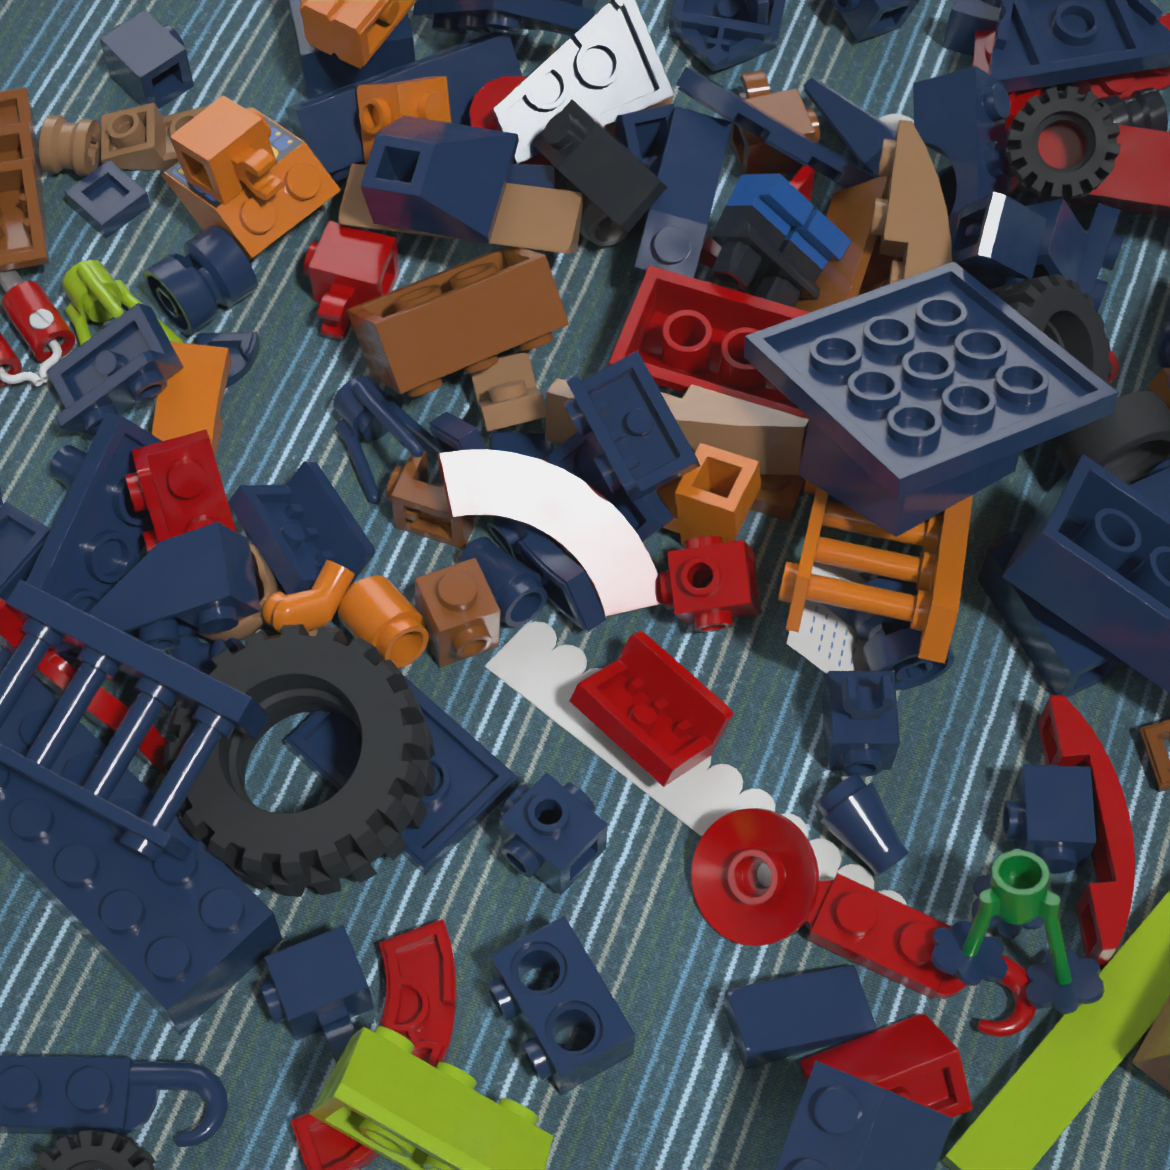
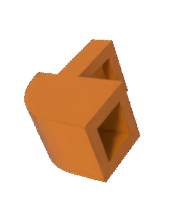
M700 443L695 452L700 466L655 490L674 516V519L663 528L680 533L681 544L684 548L686 540L700 536H720L723 539V543L735 541L761 488L759 461Z

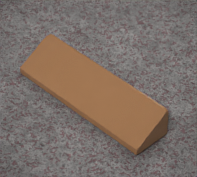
M351 164L339 210L338 224L459 239L374 224L360 187L367 165ZM507 183L489 243L558 253H577L584 193Z

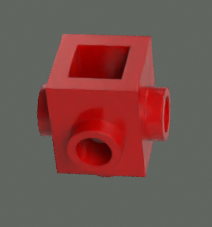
M700 536L686 540L684 542L685 549L667 551L669 571H663L660 575L661 592L667 610L674 609V614L686 625L694 624L695 631L712 632L728 629L733 626L732 618L762 614L755 556L753 550L744 540L723 543V539L720 536Z

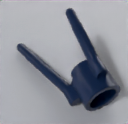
M359 376L344 384L337 392L333 406L343 419L336 425L335 430L347 445L360 482L371 503H377L380 500V494L359 441L361 436H364L367 440H376L390 432L414 457H421L424 453V449L415 439L436 457L441 453L433 435L408 415L391 395L386 396L373 378Z

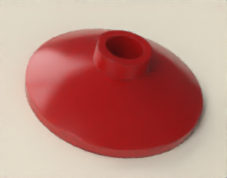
M747 808L727 813L716 820L705 831L698 842L693 856L691 882L699 910L706 921L718 933L739 944L763 946L788 938L808 919L818 895L819 869L809 840L796 824L787 817L771 810ZM762 863L768 865L771 872V884L767 888L762 886L757 878V871Z

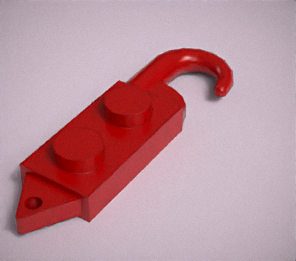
M839 873L836 874L834 880L819 881L815 905L804 923L810 932L807 938L808 941L931 999L950 998L957 995L967 986L951 974L938 970L931 961V953L935 947L932 942L935 930L938 928H948L951 930L952 926ZM1005 955L1001 957L1007 963L1008 971L1005 978L997 983L1007 987L1013 994L1015 1008L1012 1014L1005 1020L991 1021L982 1019L977 1023V1028L981 1033L993 1037L1012 1036L1024 1030L1034 1018L1036 1007L1029 1004L1026 997V988L1030 984L1027 971Z

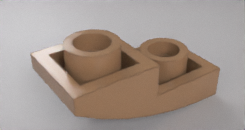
M153 102L101 115V161L104 164L110 159L120 169L168 170L179 162L169 136L208 106L163 116Z

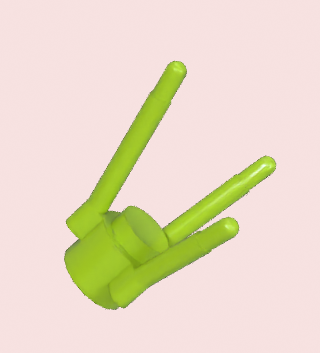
M98 260L79 262L63 278L62 287L71 300L65 308V313L75 327L80 346L92 337L87 324L89 319L94 322H104L113 317L117 319L124 314L121 304H124L128 309L137 303L142 304L131 294L122 280H114L105 266ZM157 317L170 342L184 343L176 333Z

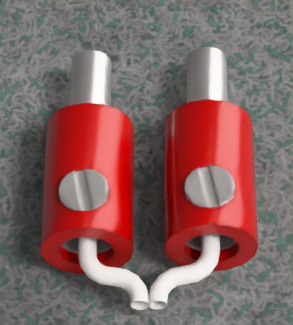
M15 269L0 272V284L6 291L2 299V308L34 356L43 363L39 369L40 377L32 372L20 373L22 363L0 332V388L23 381H31L35 386H40L43 382L50 380L46 371L58 363L61 357L69 353L75 344L76 336L39 283L35 281L24 282Z

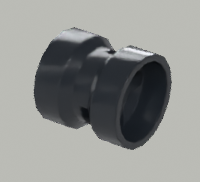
M1154 87L1135 90L1129 98L1121 99L1117 95L1097 98L1095 101L1101 107L1107 104L1113 111L1110 116L1113 124L1118 122L1119 125L1165 132L1168 130L1166 106L1160 92Z

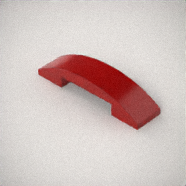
M1051 695L1037 722L1046 765L1091 767L1096 844L1091 851L1097 883H1090L1075 908L1085 957L1098 961L1100 971H1102L1120 943L1132 904L1135 879V853L1130 815L1116 771L1095 732L1064 695Z

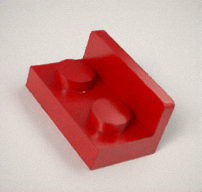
M207 429L132 450L137 472L127 474L125 478L135 511L139 512L148 509L154 529L143 532L148 553L161 541L216 522L236 532Z

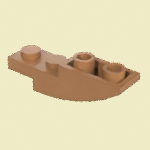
M899 120L894 140L883 139L878 175L889 177L887 198H875L870 235L881 236L879 255L903 258V261L892 260L888 285L952 262V242L948 214L939 178L928 150L913 122Z

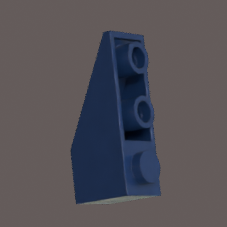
M216 522L161 541L87 613L160 651L173 649L181 643L180 638L201 631L205 633H218L233 629L239 624L238 619L261 612L249 540L225 525ZM62 640L56 654L81 664L77 659L81 650Z

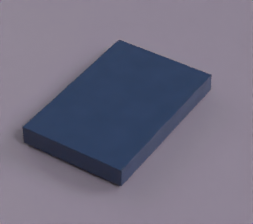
M404 676L425 716V722L432 735L435 755L430 758V763L436 773L434 791L429 795L423 794L422 802L428 812L419 829H412L407 826L401 835L407 844V847L401 854L426 875L518 786V776ZM315 711L285 739L287 749L335 793L339 792L352 776L362 749V737L356 724L344 715L329 711Z

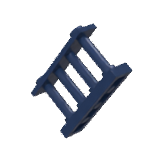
M20 579L7 599L6 604L25 619L20 629L25 635L0 675V728L49 648L57 650L62 640L81 650L77 657L81 665L26 756L24 757L0 744V763L124 829L125 832L119 842L141 855L157 862L162 852L165 851L185 862L192 849L166 831L221 737L229 739L233 730L236 729L256 740L269 715L251 696ZM118 670H121L138 679L134 689L139 693L84 786L81 787L51 771V768L105 678L113 679ZM177 699L197 709L192 716V719L197 724L143 816L139 818L109 802L108 799L163 706L170 709Z

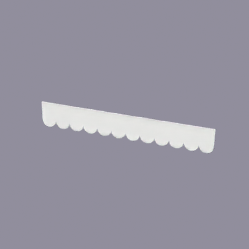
M537 621L526 624L485 665L487 669L701 837L716 820L735 810L762 808L775 812L774 800L767 792L752 788L740 794L743 788V779L736 768L728 764H718L709 768L711 756L665 787L659 784L569 702L577 684L602 668L589 669L584 673L587 659L580 648L574 645H562L554 649L557 637L550 625ZM781 814L796 824L808 838L806 824L801 818L794 814ZM826 839L809 841L817 859L819 881L834 880L836 874L839 873L874 890L872 874L866 868L860 865L849 864L838 870L841 864V855L839 849L832 842ZM762 863L758 868L757 878L766 888L771 884V872L768 865ZM878 891L907 905L903 897L894 891Z

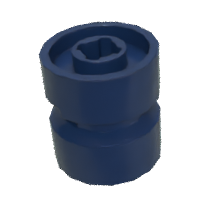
M210 225L185 242L183 256L177 253H169L144 270L143 273L145 284L160 310L185 335L193 334L216 318L218 314L217 305L232 307L255 291L258 286L255 272L244 252L234 239L217 225Z
M883 576L864 583V585L911 595H917L918 592L916 590L917 583ZM848 609L857 637L862 642H867L863 647V655L868 670L895 671L896 691L917 687L930 682L944 674L953 665L954 654L950 645L945 664L918 658L922 631L910 629L911 622Z

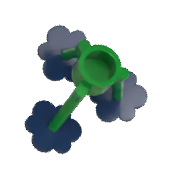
M1013 849L1001 854L993 863L991 876L982 875L975 880L973 888L978 898L972 904L971 914L974 919L973 923L959 921L952 926L951 930L948 928H938L932 937V942L935 945L931 953L933 965L938 970L958 978L964 984L975 986L982 979L988 982H1000L1005 978L1008 971L1007 963L1001 957L1004 952V946L994 937H985L988 928L997 927L998 932L1003 937L1010 939L1019 936L1022 928L1035 930L1044 925L1050 954L1046 958L1045 963H1035L1027 970L1030 984L1026 988V997L1029 1004L1037 1008L1054 1006L1057 1012L1069 1014L1076 1011L1081 1004H1091L1099 1001L1105 992L1103 981L1098 977L1100 974L1098 961L1092 958L1079 959L1077 953L1065 949L1059 920L1060 897L1048 890L1050 875L1049 868L1044 860L1028 851Z

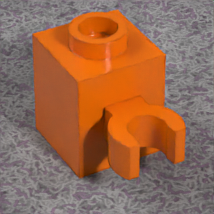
M224 95L169 136L186 181L224 205L247 187L256 196L266 201L285 187L283 181L269 171L277 164L269 141L271 129L268 123L255 109L250 107L245 109Z

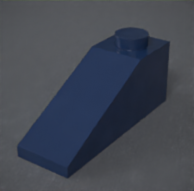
M675 107L657 177L668 188L646 213L630 278L643 281L649 265L694 278L732 123L730 121Z

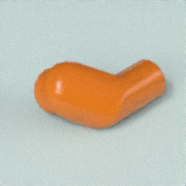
M326 560L311 590L288 595L279 591L267 597L262 607L263 619L267 624L274 626V629L281 633L283 625L303 624L307 631L318 629L322 625L326 626L332 620L355 574L335 562Z

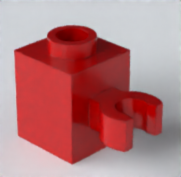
M328 221L320 242L313 241L310 244L305 258L304 273L310 277L314 302L320 303L317 312L318 316L325 318L321 334L344 340L351 326L347 309L393 291L400 274L395 237Z

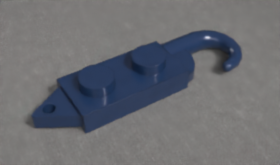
M0 1056V1133L79 1135L81 1131L93 1130L116 1135H128V1133L138 1131L149 1121L156 1108L160 1090L195 1091L205 1100L207 1108L205 1117L193 1130L179 1133L175 1138V1143L179 1147L196 1146L212 1138L222 1126L228 1110L227 1091L220 1077L210 1069L190 1062L133 1061L131 1058Z

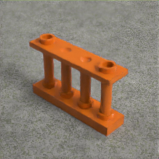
M806 480L804 493L814 494L815 497L799 564L786 561L778 601L791 603L786 630L799 632L806 600L911 622L910 629L922 631L918 658L945 664L959 612L973 495L928 519V522L924 521L895 537L845 504L827 501L829 493ZM825 526L921 546L923 556L921 558L821 537V528ZM817 562L917 583L916 590L918 592L917 595H911L812 574L813 564Z

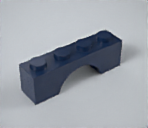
M977 66L913 83L914 126L925 146L942 156L948 157L955 170L957 183L956 198L948 219L951 242L961 207L992 192L1007 196V175L1009 174L1007 168L1009 167L1008 158L1004 159V147L1006 145V118L1010 114V99L1005 85ZM967 271L988 289L1007 285L1000 275Z

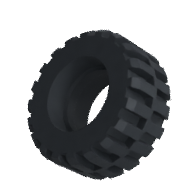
M303 624L283 625L281 637L269 639L264 630L244 637L248 647L233 655L226 647L210 659L216 668L209 676L251 696L266 711L269 718L256 740L236 729L233 730L229 739L221 737L179 809L183 815L182 822L198 842L201 840L208 847L207 850L213 856L221 860L231 871L235 872L244 883L260 890L265 889L268 885H273L280 895L301 897L305 886H314L322 896L341 891L339 879L353 874L357 881L362 883L377 874L371 863L382 854L386 853L393 861L407 847L401 836L407 826L412 829H419L428 812L422 802L423 794L429 795L433 793L436 773L430 763V758L435 755L432 735L425 722V716L413 691L410 690L403 674L391 659L382 660L377 648L360 637L353 639L349 644L341 629L323 625L318 628L316 636H310ZM189 705L187 709L180 706L174 708L168 728L178 738V742H169L164 746V767L168 771L197 724L192 719L197 709ZM306 711L338 713L350 718L356 724L362 737L360 758L348 782L332 798L314 808L295 813L265 811L258 808L249 799L245 791V772L249 757L260 738L275 724L289 716Z

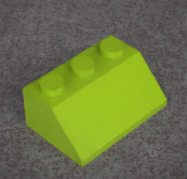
M377 1026L374 1032L363 1027L350 1038L309 1113L406 1170H545L553 1140V1135L536 1126L539 1117L533 1111L507 1098H501L497 1104L474 1090L477 1081L468 1073L444 1062H439L436 1068L412 1055L415 1046L411 1041L401 1034L382 1026Z

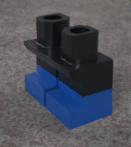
M780 173L741 175L710 236L722 247L711 273L724 285L733 289L743 290L748 289L755 276L761 283L754 296L795 307L799 299H818L820 295V288L816 284L818 277L828 260L842 259L852 241L818 209L812 210L814 205Z

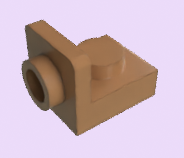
M522 351L498 357L499 361L495 365L482 371L470 373L482 423L487 432L546 417L543 395L536 387L530 357L526 352Z

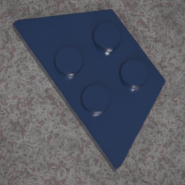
M1001 0L988 74L1003 83L1007 92H1015L1170 66V31L1159 22L1163 11L1150 0Z

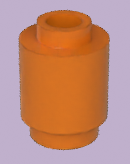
M381 575L370 576L360 579L348 587L339 605L338 617L355 638L360 637L374 645L382 660L391 659L397 668L411 664L424 652L429 641V634L425 629V619L388 578Z

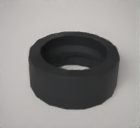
M1141 391L1120 396L1116 400L1114 414L1065 433L1059 440L1056 455L1066 472L1084 454L1127 485H1131L1146 478L1156 466L1170 459V411L1161 396L1154 392Z

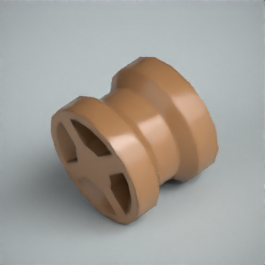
M47 115L43 122L39 139V157L42 169L48 173H60L63 169H72L78 176L86 177L96 170L101 156V129L99 123L93 119H81L78 123H69L63 116Z

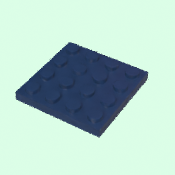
M954 261L745 336L744 358L897 501L1114 414L1118 395L1116 390Z

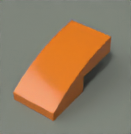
M170 342L184 368L167 379V387L157 395L152 435L162 441L207 429L214 456L216 457L223 427L220 409L232 362L229 348Z

